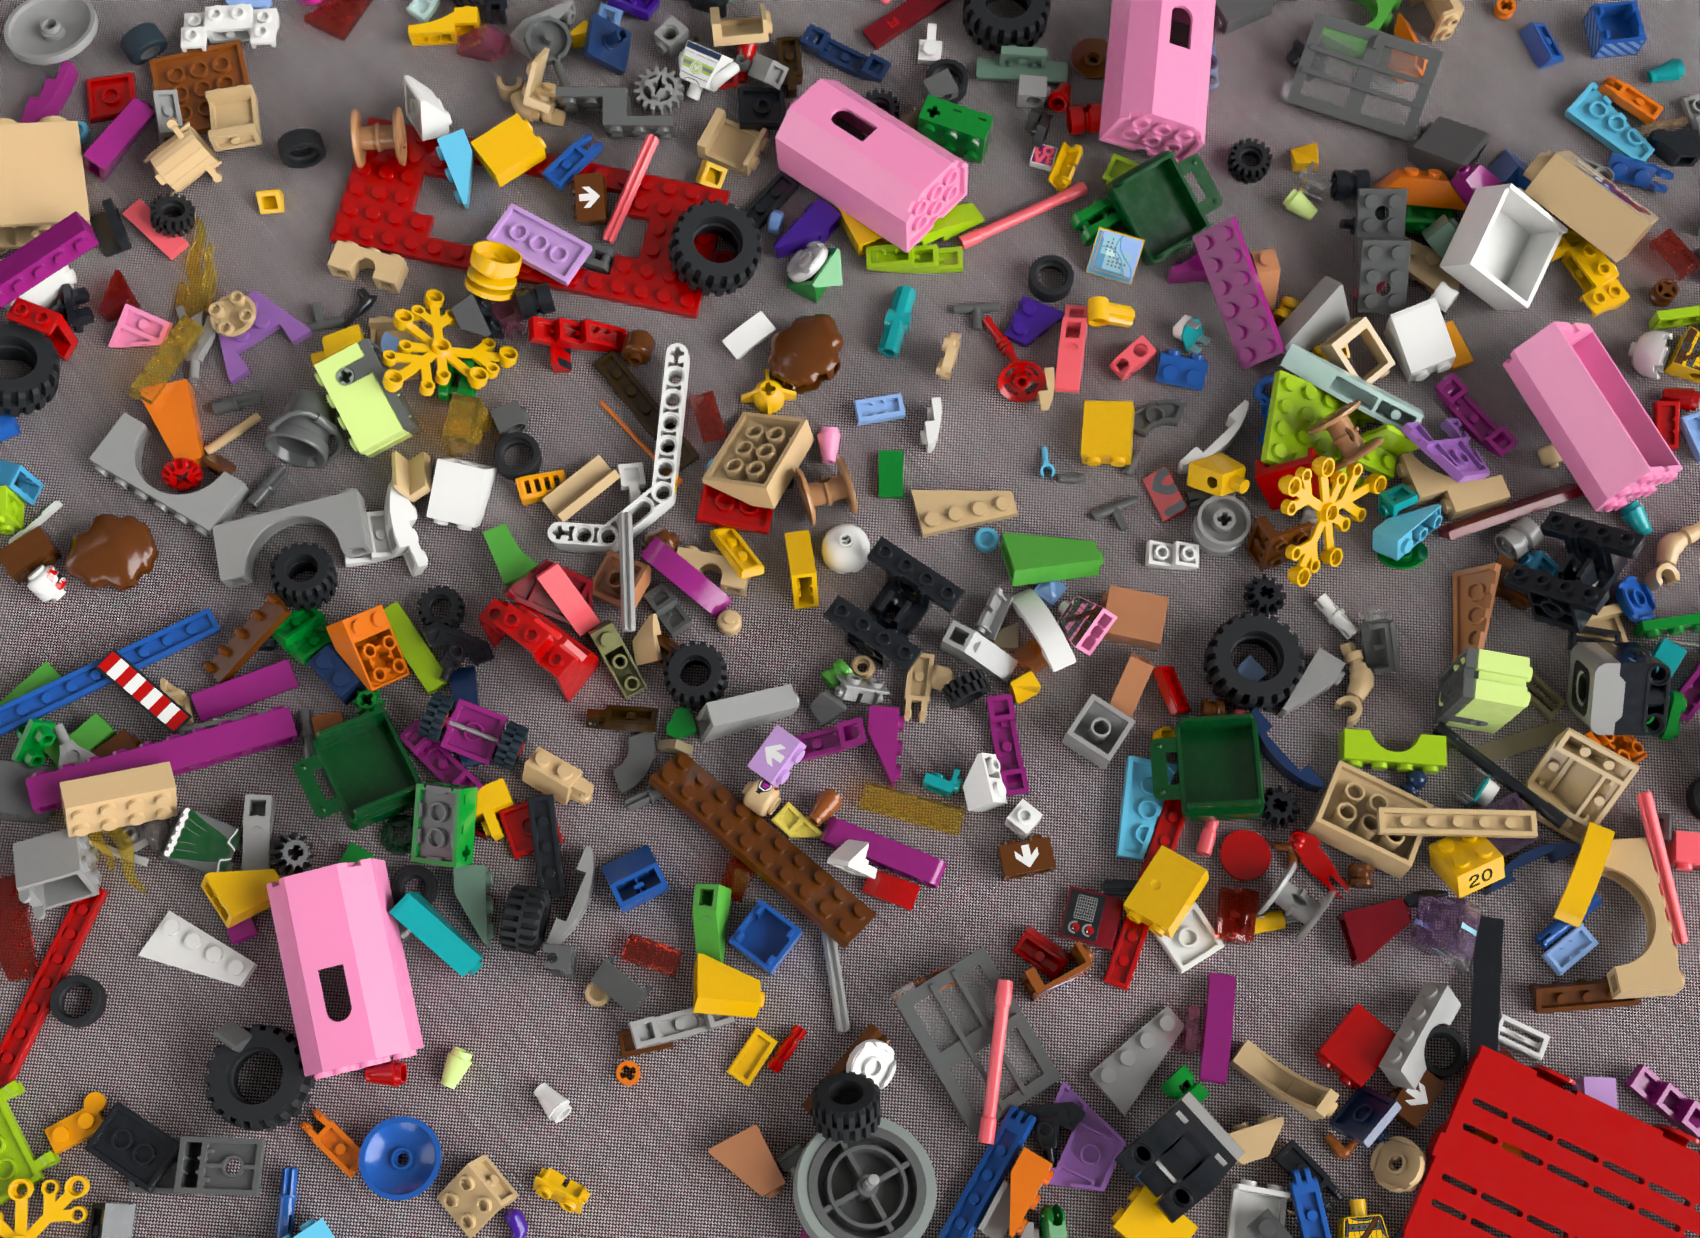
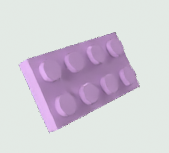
M513 203L510 204L486 237V241L503 243L519 251L522 255V263L565 286L569 285L593 251L592 245Z

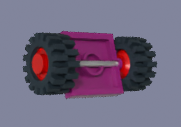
M437 692L433 694L422 717L423 719L418 729L419 736L438 743L447 727L440 747L489 765L498 746L493 764L510 771L514 770L523 751L530 728L510 721L504 735L501 737L508 719L507 716L459 698L451 717L455 699Z

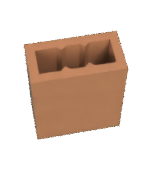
M1110 585L1107 593H1102L1100 606L1118 618L1102 640L1157 651L1161 644L1169 597Z

